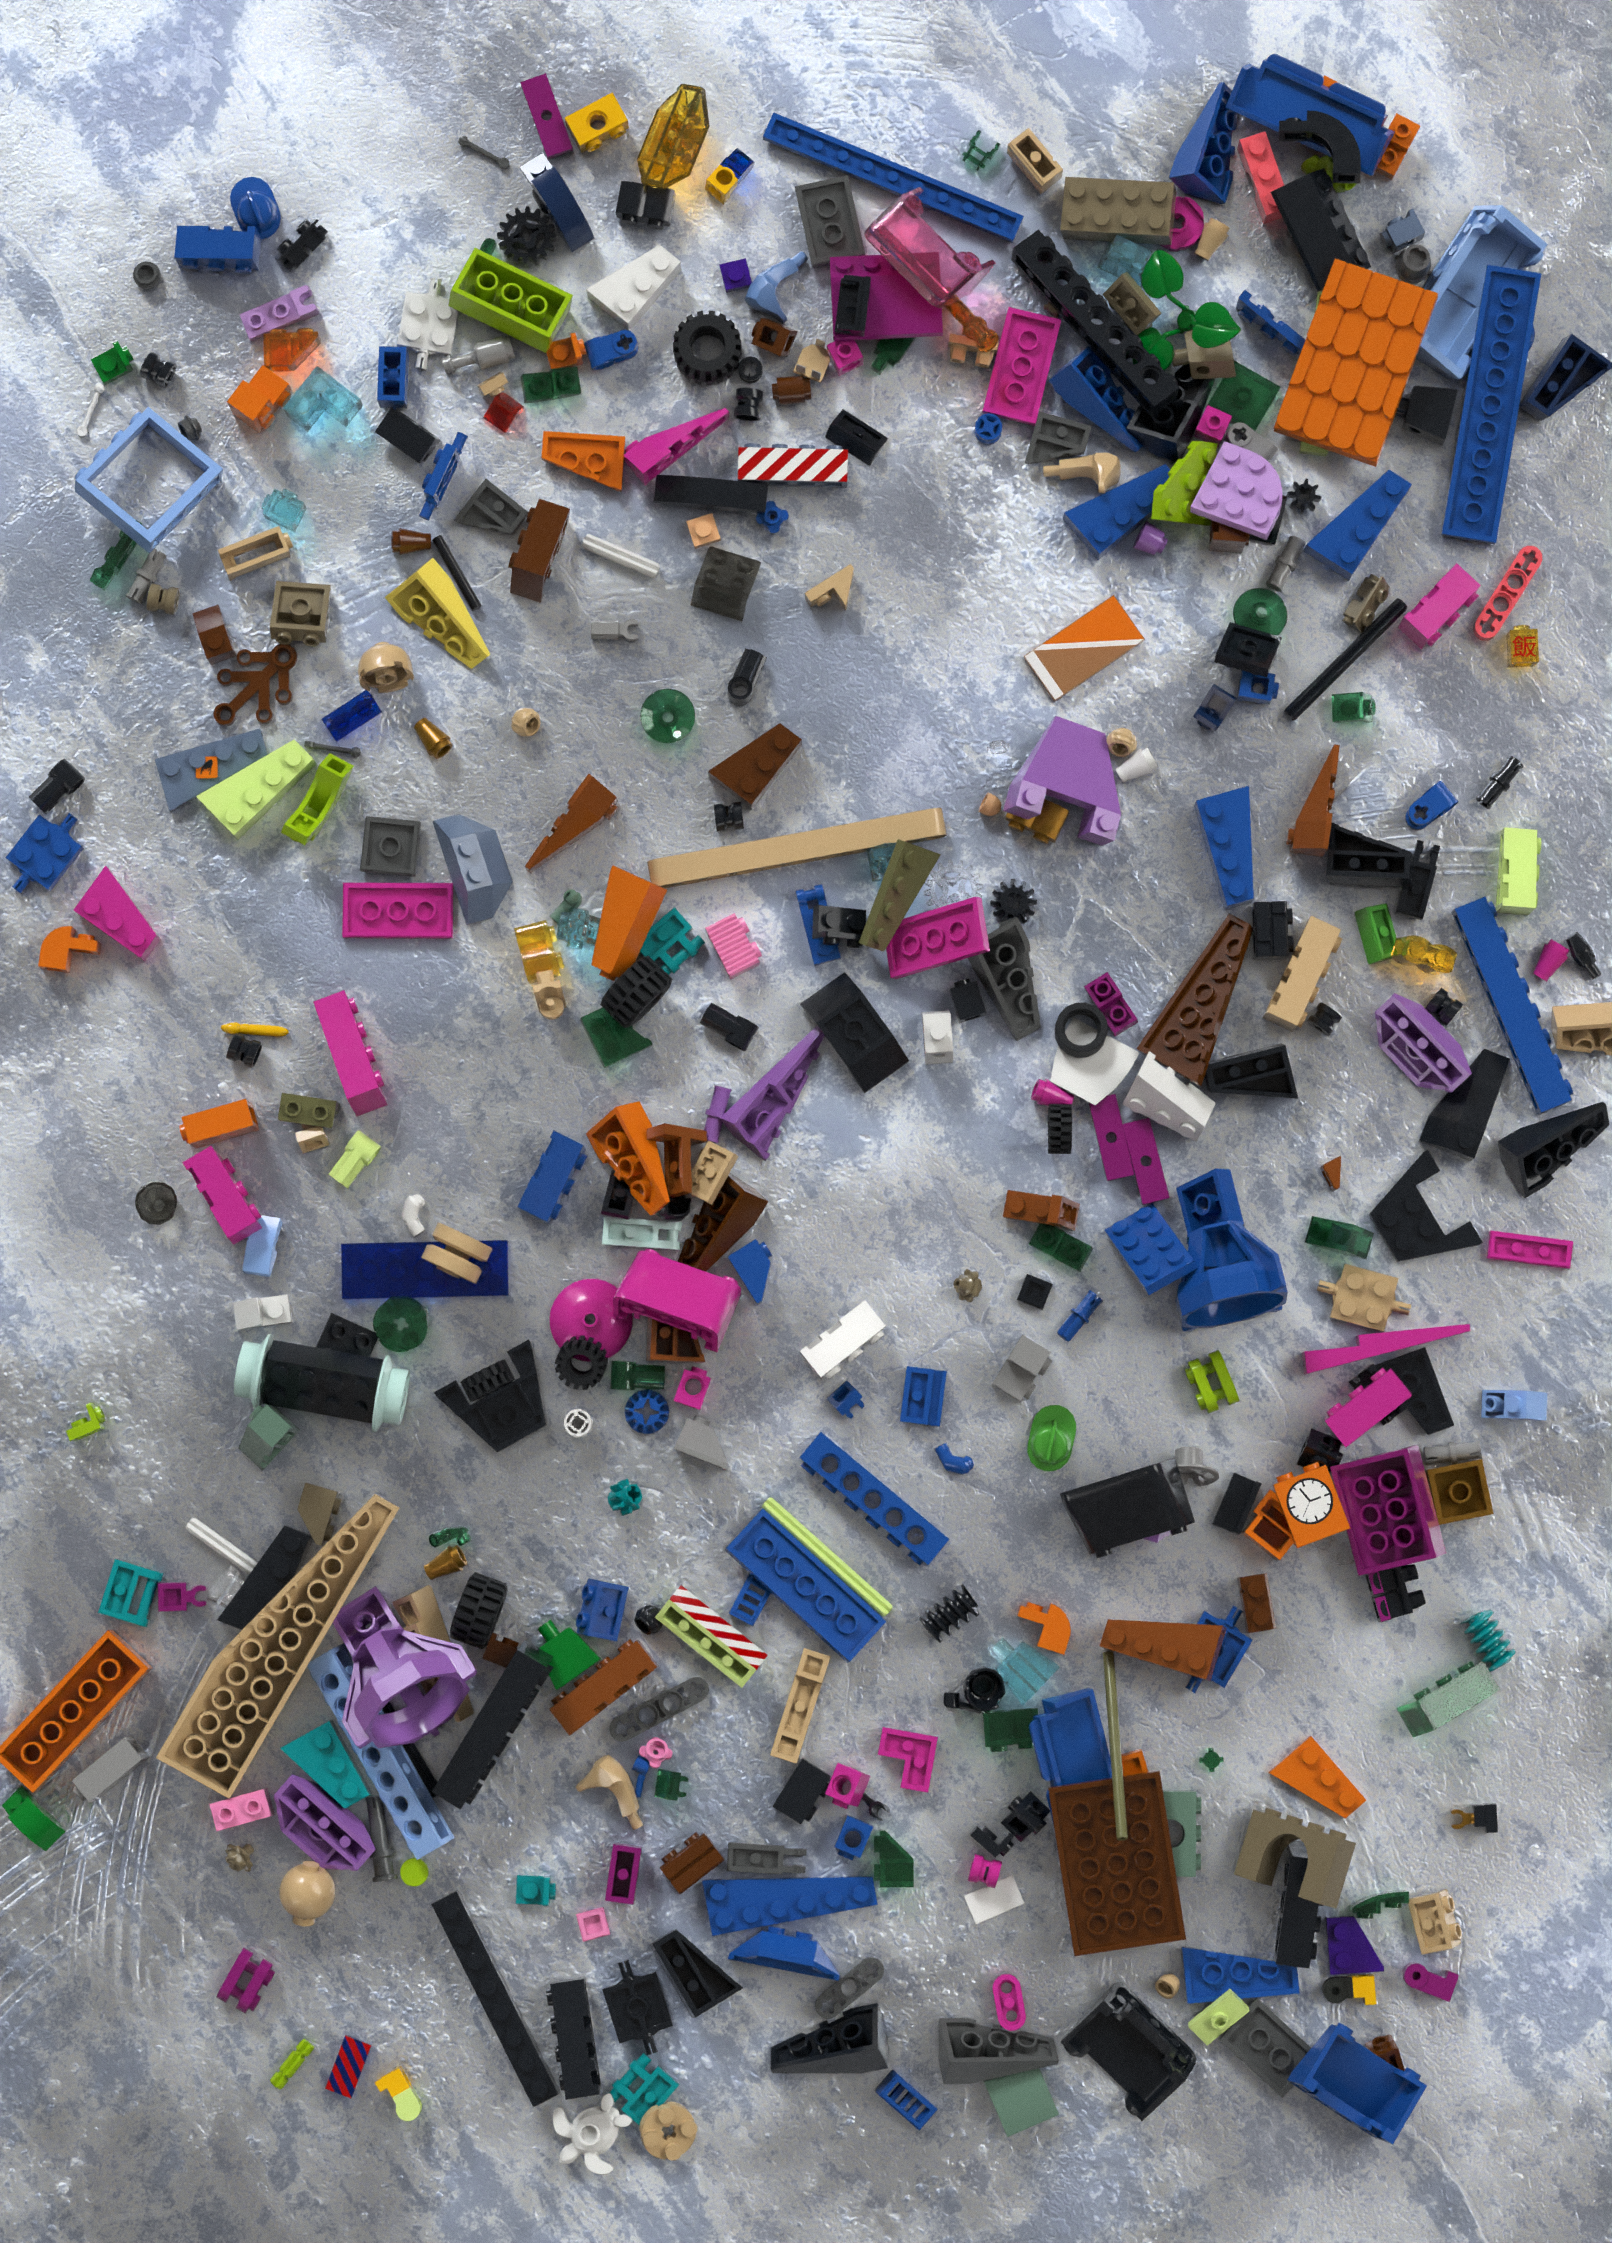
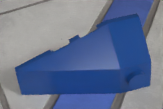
M1087 346L1049 379V382L1053 385L1055 392L1066 403L1130 450L1137 452L1143 445L1128 433L1126 429L1135 411L1127 407L1123 400L1125 392L1122 386L1117 387L1110 375L1111 371Z

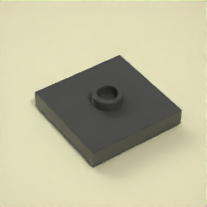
M366 816L360 871L416 877L421 822Z

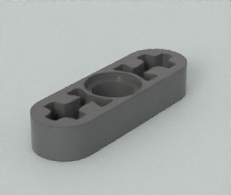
M866 1957L842 1976L839 1981H836L818 1996L815 2002V2009L818 2015L825 2019H831L838 2015L883 1977V1963L876 1957ZM868 1962L871 1965L876 1963L879 1966L876 1969L878 1975L875 1977L871 1974L864 1979L868 1984L863 1987L860 1979L853 1975V1973L859 1971L861 1976L867 1970L865 1965ZM849 1979L854 1980L858 1985L857 1992L852 1996L845 1995L841 1990L842 1983ZM836 1988L839 1996L846 2000V2002L841 2005L838 2000L833 2004V2012L830 2013L828 2010L823 2012L820 2009L823 2006L822 1999L825 1998L827 2001L833 1999L835 1994L831 1991Z

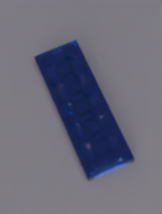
M508 1240L480 1241L493 1248L487 1262H480L471 1257L469 1258V1262L479 1266L482 1270L476 1284L461 1277L459 1279L437 1269L436 1265L421 1258L427 1245L433 1244L445 1249L446 1245L440 1242L341 1244L342 1299L509 1296Z

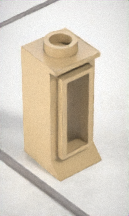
M277 526L218 549L228 578L232 581L238 576L291 557L289 549L293 545L288 532L282 533L280 527ZM275 542L278 550L242 564H236L234 557Z

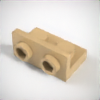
M708 1141L699 1152L698 1160L691 1171L692 1193L689 1194L712 1205L739 1156Z
M1447 1889L1412 1897L1407 1900L1422 1955L1452 1949L1461 1944L1462 1930L1459 1923H1456L1453 1913L1455 1911L1454 1900L1448 1894Z

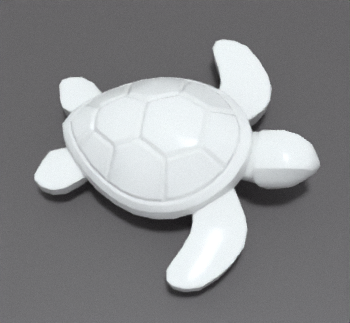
M610 2093L603 2096L601 2106L582 2111L576 2116L572 2124L568 2121L563 2107L560 2106L555 2109L553 2113L555 2131L558 2135L571 2139V2143L567 2144L560 2152L559 2162L561 2164L573 2163L582 2154L589 2171L599 2175H607L613 2171V2165L601 2160L599 2155L606 2152L613 2145L618 2135L619 2127L629 2126L633 2119L626 2114H619L618 2109L613 2107L615 2102Z

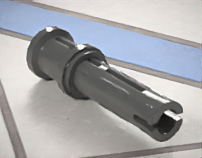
M375 1796V1808L374 1797H367L365 1801L367 1803L371 1840L376 1849L369 1857L373 1860L375 1873L372 1881L379 1882L398 1879L393 1869L392 1856H394V1851L392 1848H389L384 1804L379 1796Z

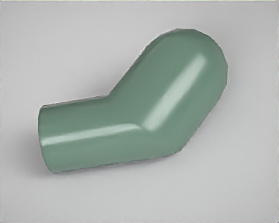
M573 889L567 890L564 893L563 902L549 916L558 925H561L581 905L582 896L579 892Z

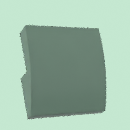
M1039 2068L984 2081L1007 2137L1059 2115Z

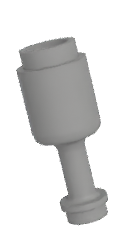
M499 336L474 344V351L472 353L455 358H450V355H447V357L442 358L446 374H454V369L471 364H478L480 369L509 362V359L515 358L510 337L503 338Z

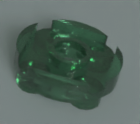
M393 1296L377 1309L373 1318L374 1332L376 1331L380 1343L385 1348L395 1352H406L419 1346L426 1338L430 1326L429 1313L426 1307L411 1297ZM401 1317L406 1319L405 1321L408 1323V1327H404L402 1331L398 1330V1324L394 1323L395 1319L399 1320Z

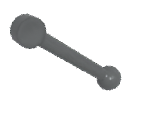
M466 136L459 138L458 143L461 146H468L499 163L501 169L509 167V160L507 158H499L470 142Z
M305 741L304 744L306 748L347 753L355 758L361 755V750L358 747L350 749L318 744L311 741Z

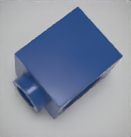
M847 1815L834 1845L835 1848L839 1849L837 1854L853 1860L854 1856L861 1858L873 1825ZM850 1831H856L861 1836L860 1843L855 1847L848 1846L844 1840L845 1835Z

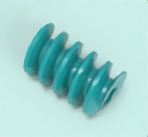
M1491 1609L1480 1611L1460 1623L1469 1624L1468 1628L1464 1631L1465 1634H1475L1470 1643H1480L1479 1648L1475 1651L1476 1654H1486L1481 1663L1491 1662L1492 1665L1486 1671L1487 1673L1511 1661V1658L1516 1653L1515 1649H1505L1510 1644L1509 1639L1500 1640L1505 1631L1503 1629L1494 1630L1499 1621L1497 1619L1489 1620L1494 1613Z

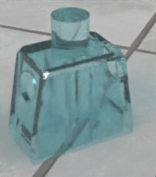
M1116 235L1108 242L1097 268L1116 277H1120L1121 274L1128 272L1140 288H1143L1142 274L1153 253L1150 249Z
M1002 1637L991 1649L1002 1660L995 1670L1023 1706L1060 1668L1056 1663L1024 1641H1021L1013 1648Z

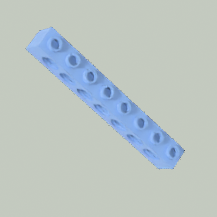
M345 1643L312 1660L307 1667L312 1679L323 1693L325 1702L336 1716L339 1727L349 1739L354 1753L358 1755L367 1776L372 1780L379 1792L381 1801L392 1815L394 1824L400 1829L405 1838L408 1849L418 1860L455 1837L402 1745L377 1748L372 1741L359 1749L342 1723L354 1663ZM381 1709L378 1714H384L383 1710Z

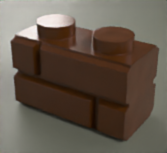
M1267 1573L1238 1577L1237 1581L1243 1617H1245L1246 1633L1276 1629Z
M695 1832L684 1841L686 1845L684 1849L678 1853L673 1849L661 1859L664 1862L660 1866L661 1871L679 1894H682L725 1860L724 1856L705 1832L702 1835Z

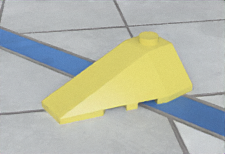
M431 558L385 597L402 619L409 624L414 622L425 630L423 634L429 639L432 637L436 638L444 644L447 652L469 668H474L490 655L451 578L434 558Z

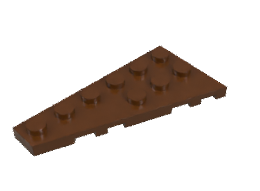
M1230 913L1228 914L1136 1048L1145 1056L1150 1051L1156 1056L1154 1059L1156 1062L1167 1068L1171 1067L1177 1074L1200 1087L1254 929L1249 923Z

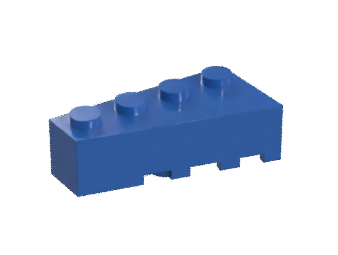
M1164 464L1105 494L1064 512L1063 520L1093 556L1099 560L1152 516L1154 490L1159 484H1164L1167 481L1170 468Z
M1388 470L1310 540L1303 552L1349 581L1408 493L1412 484L1391 470Z
M1249 786L1196 800L1194 804L1224 910L1249 904L1254 899Z

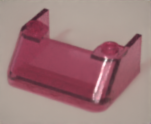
M918 187L902 194L865 230L864 235L869 243L930 304L943 308L971 294L996 263L990 260L981 265L979 258L972 252L956 253L920 217L924 210L922 201L918 197L924 190Z

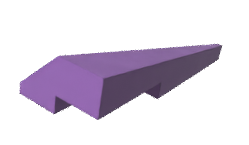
M818 1026L809 1032L720 1118L737 1140L765 1161L770 1155L767 1151L773 1138H778L781 1133L778 1128L785 1114L791 1113L809 1077L806 1072L812 1060H817L820 1054L817 1050L824 1038V1034Z

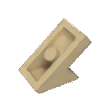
M851 564L805 592V599L809 606L812 607L817 604L819 607L832 599L831 594L834 593L846 610L854 575L853 566Z

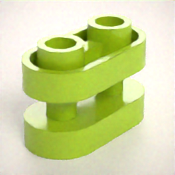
M1219 1350L1208 1354L1209 1363L1201 1365L1199 1359L1196 1358L1187 1362L1189 1368L1184 1369L1190 1385L1195 1383L1199 1394L1195 1395L1200 1410L1206 1409L1208 1414L1219 1410L1217 1401L1225 1398L1228 1405L1240 1401ZM1215 1372L1221 1388L1212 1391L1206 1375Z

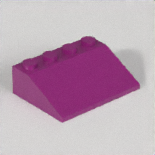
M939 252L830 257L834 341L943 336ZM844 275L871 277L864 337L834 334L840 281Z
M1418 1445L1330 1467L1337 1495L1350 1526V1529H1347V1534L1358 1576L1425 1561L1446 1554Z

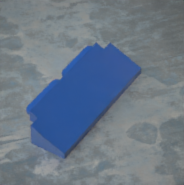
M1272 54L1268 59L1263 60L1260 68L1250 63L1241 68L1226 108L1276 132H1279V121H1285L1287 118H1299L1302 121H1307V110L1328 114L1341 121L1353 134L1360 151L1361 172L1370 176L1374 174L1395 131L1383 126L1388 117L1385 114L1386 106L1383 103L1340 83H1334L1329 88L1323 85L1324 78L1321 74L1278 54ZM1298 141L1331 157L1329 152L1317 143Z
M1086 1688L1042 1699L1045 1713L1033 1716L1034 1720L1029 1724V1731L1041 1777L1049 1781L1051 1787L1112 1778L1111 1758L1093 1689ZM1047 1791L1046 1797L1053 1821L1049 1791Z

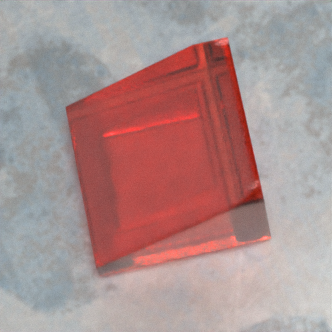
M501 392L495 396L483 418L506 433L520 415L524 406L506 393Z

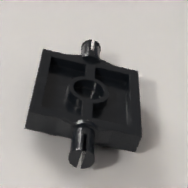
M629 1959L625 1960L624 1964L623 1961L617 1964L623 1979L615 1985L602 1989L619 2044L632 2039H642L646 2055L652 2054L650 2046L652 2052L656 2053L658 2050L653 2035L659 2030L673 2026L657 1972L633 1975Z

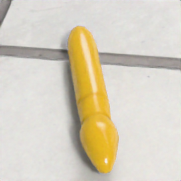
M237 1022L221 1025V1029L224 1032L232 1035L240 1033L282 1037L289 1033L286 1028L280 1026L239 1024Z

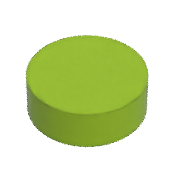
M410 1858L403 1863L400 1869V1876L403 1882L409 1886L423 1884L429 1875V1868L422 1859Z

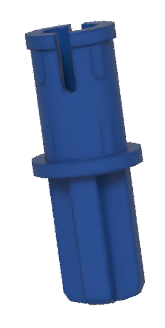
M1091 1290L1087 1292L1088 1294L1075 1309L1072 1308L1070 1310L1072 1313L1057 1330V1334L1063 1340L1069 1342L1084 1323L1088 1324V1318L1103 1302Z

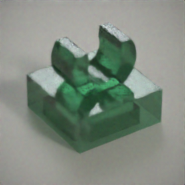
M658 1769L654 1797L675 1801L678 1800V1797H685L687 1793L679 1791L681 1781L688 1782L689 1778L682 1776L680 1772Z

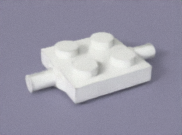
M430 278L428 293L418 294L406 291L397 347H407V349L418 353L415 369L420 370L421 360H423L421 371L427 370L428 355L440 354L451 356L458 310L448 306L449 299L439 295L442 280L438 278L435 289V278Z

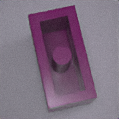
M621 1843L613 1844L605 1901L634 1904L642 1846Z

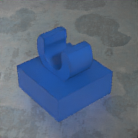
M847 1380L827 1398L830 1404L842 1416L845 1414L849 1418L854 1417L849 1409L855 1404L861 1408L864 1407V1403L860 1400L863 1396Z

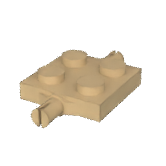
M1345 1263L1336 1284L1319 1280V1285L1329 1288L1317 1286V1291L1332 1294L1331 1318L1383 1332L1392 1311L1408 1316L1410 1311L1399 1307L1411 1308V1304L1395 1300V1290L1399 1278Z

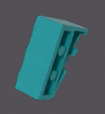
M333 1720L324 1723L280 1748L344 1809L372 1794Z

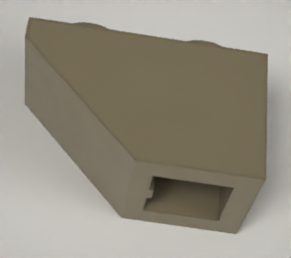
M305 1483L297 1510L314 1542L317 1545L324 1546L325 1541H329L332 1538L335 1526L330 1524L333 1514H339L343 1499L339 1498L340 1492Z

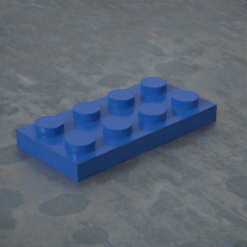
M1153 1203L1105 1229L1107 1237L1148 1295L1197 1269L1194 1259Z

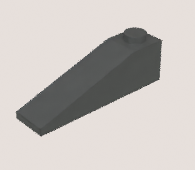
M1018 917L986 927L990 951L969 957L968 960L1015 1040L1018 1041L1038 1030L1041 1026L1037 996L1034 994L1032 981L1034 973L1033 968L1030 966V944Z
M940 2018L939 2066L943 2084H972L1056 2065L1059 2059L1054 2039L1024 2031H1019L1017 2034L1001 2030L1002 2026L995 2024L992 2025V2028L978 2025L976 2020L970 2018Z

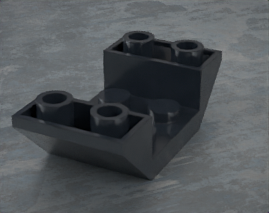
M845 972L800 1004L845 1063L849 1073L864 1094L909 1062L894 1035L862 991Z

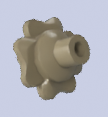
M966 1269L964 1275L961 1274L954 1280L953 1285L956 1292L959 1293V1300L972 1302L974 1297H978L979 1292L982 1290V1281L978 1278L979 1274L977 1271L972 1272Z
M246 1844L242 1848L238 1845H227L225 1850L227 1857L225 1860L229 1867L237 1872L240 1870L250 1872L253 1866L250 1861V1855L254 1852L253 1847L250 1844Z

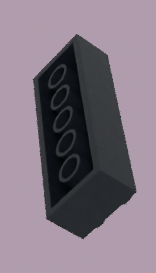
M527 1640L523 1641L432 1793L460 1810L465 1802L471 1805L483 1786L479 1780L485 1781L497 1762L493 1759L494 1755L499 1758L510 1741L511 1737L507 1733L513 1734L525 1716V1713L521 1712L523 1708L528 1710L540 1690L535 1688L538 1684L542 1687L554 1668L550 1665L553 1656Z

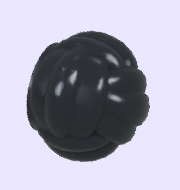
M650 1604L640 1607L634 1619L636 1626L647 1635L659 1632L663 1624L655 1616L661 1609Z

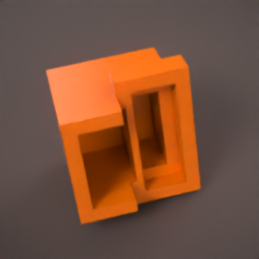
M1269 1489L1252 1511L1255 1515L1241 1533L1273 1559L1281 1560L1292 1544L1295 1545L1276 1493Z

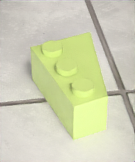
M1504 827L1501 831L1495 908L1497 913L1529 915L1537 907L1538 893L1536 892V881L1539 879L1540 867L1537 865V854H1540L1541 838H1537V830Z

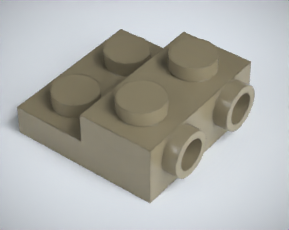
M276 581L270 621L271 639H275L276 642L283 645L290 644L292 641H303L305 645L311 647L319 645V642L326 643L331 585Z

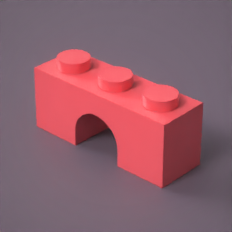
M1266 131L1240 139L1237 151L1245 174L1249 173L1253 182L1255 202L1263 224L1281 219L1282 215L1271 192L1284 186Z

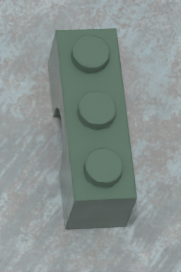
M1163 1790L1167 1820L1178 1821L1183 1829L1182 1839L1178 1844L1172 1846L1176 1877H1196V1870H1201V1853H1196V1842H1201V1825H1196V1814H1201V1797H1196V1791Z

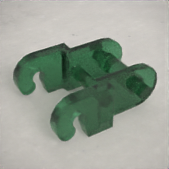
M980 130L970 140V148L967 153L964 151L962 154L964 156L962 161L965 162L968 159L977 165V171L985 168L986 165L984 163L986 160H991L1001 145L997 142L995 148L987 153L976 147V141L982 133ZM973 150L984 156L981 161L971 155Z

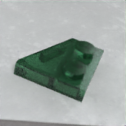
M603 1007L580 1018L604 1069L653 1045L651 1040L644 1038L632 1026L623 1028Z

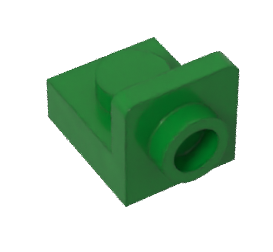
M118 341L113 343V348L91 359L104 385L133 371L129 362L134 359L127 346L121 348Z

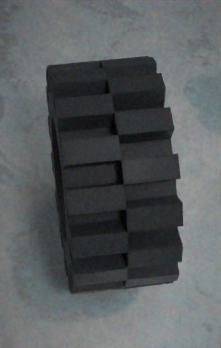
M1049 1104L1048 1154H1071L1072 1105Z
M580 1335L578 1340L574 1336L570 1341L567 1340L563 1344L555 1360V1364H557L555 1371L556 1373L560 1372L558 1378L561 1381L564 1378L566 1379V1386L569 1387L570 1383H573V1389L578 1390L579 1386H582L583 1390H587L589 1385L593 1388L597 1382H600L607 1368L608 1357H605L607 1353L605 1349L600 1350L602 1344L599 1341L595 1345L593 1344L594 1338L589 1337V1340L586 1341L585 1336ZM577 1354L584 1355L590 1359L592 1367L587 1371H580L572 1365L571 1358Z
M501 1360L475 1372L460 1383L470 1402L506 1386L514 1381L515 1378L506 1360Z

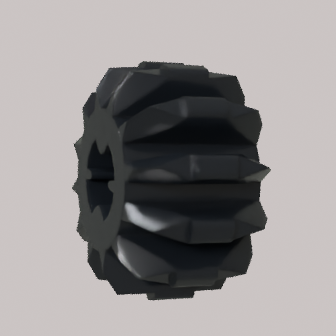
M1011 879L1010 888L1007 887L1005 882H1001L1000 888L1003 892L994 889L992 894L998 899L990 901V906L999 907L993 912L994 917L1003 913L1001 922L1006 921L1008 917H1019L1021 922L1025 924L1027 917L1024 913L1033 916L1035 913L1032 908L1028 907L1037 904V899H1028V897L1034 894V890L1029 889L1024 892L1025 881L1021 882L1019 888L1016 887L1015 879ZM1013 896L1014 900L1017 897L1020 900L1018 908L1013 909V906L1011 908L1007 906L1009 897Z

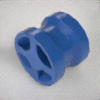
M987 413L981 415L975 424L974 433L976 439L984 445H991L999 440L1002 432L1001 420L994 414Z

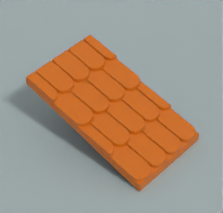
M1335 258L1279 410L1274 432L1376 467L1437 302L1438 293Z

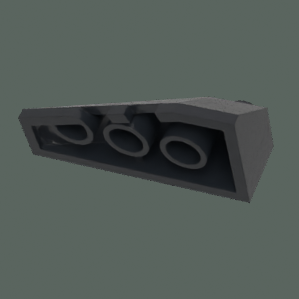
M1483 1049L1469 1066L1472 1074L1453 1092H1448L1428 1115L1419 1142L1472 1161L1476 1156L1510 1058Z
M1600 1102L1519 1128L1498 1141L1501 1163L1524 1198L1547 1186L1554 1179L1552 1174L1561 1165L1568 1166L1572 1162L1570 1157L1580 1147L1586 1148L1610 1125L1606 1104Z
M878 2003L851 2008L842 2012L843 2017L831 2023H828L826 2020L819 2024L820 2028L808 2034L799 2033L772 2046L771 2072L862 2074L888 2068V2043Z

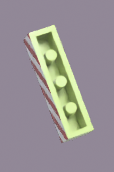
M682 1585L679 1586L655 1616L658 1621L741 1688L768 1656Z

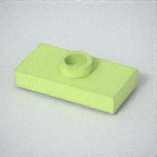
M1229 1989L1189 2021L1188 2026L1208 2046L1249 2012V2006Z

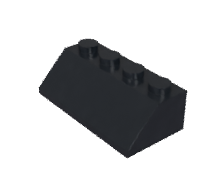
M1325 168L1311 172L1271 192L1317 291L1324 289L1335 258L1365 269L1371 267L1367 253L1357 238L1356 230L1350 223L1344 210V205L1338 198L1332 185V180Z

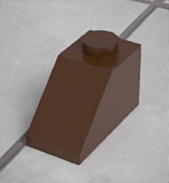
M219 605L192 613L206 658L211 665L237 656Z

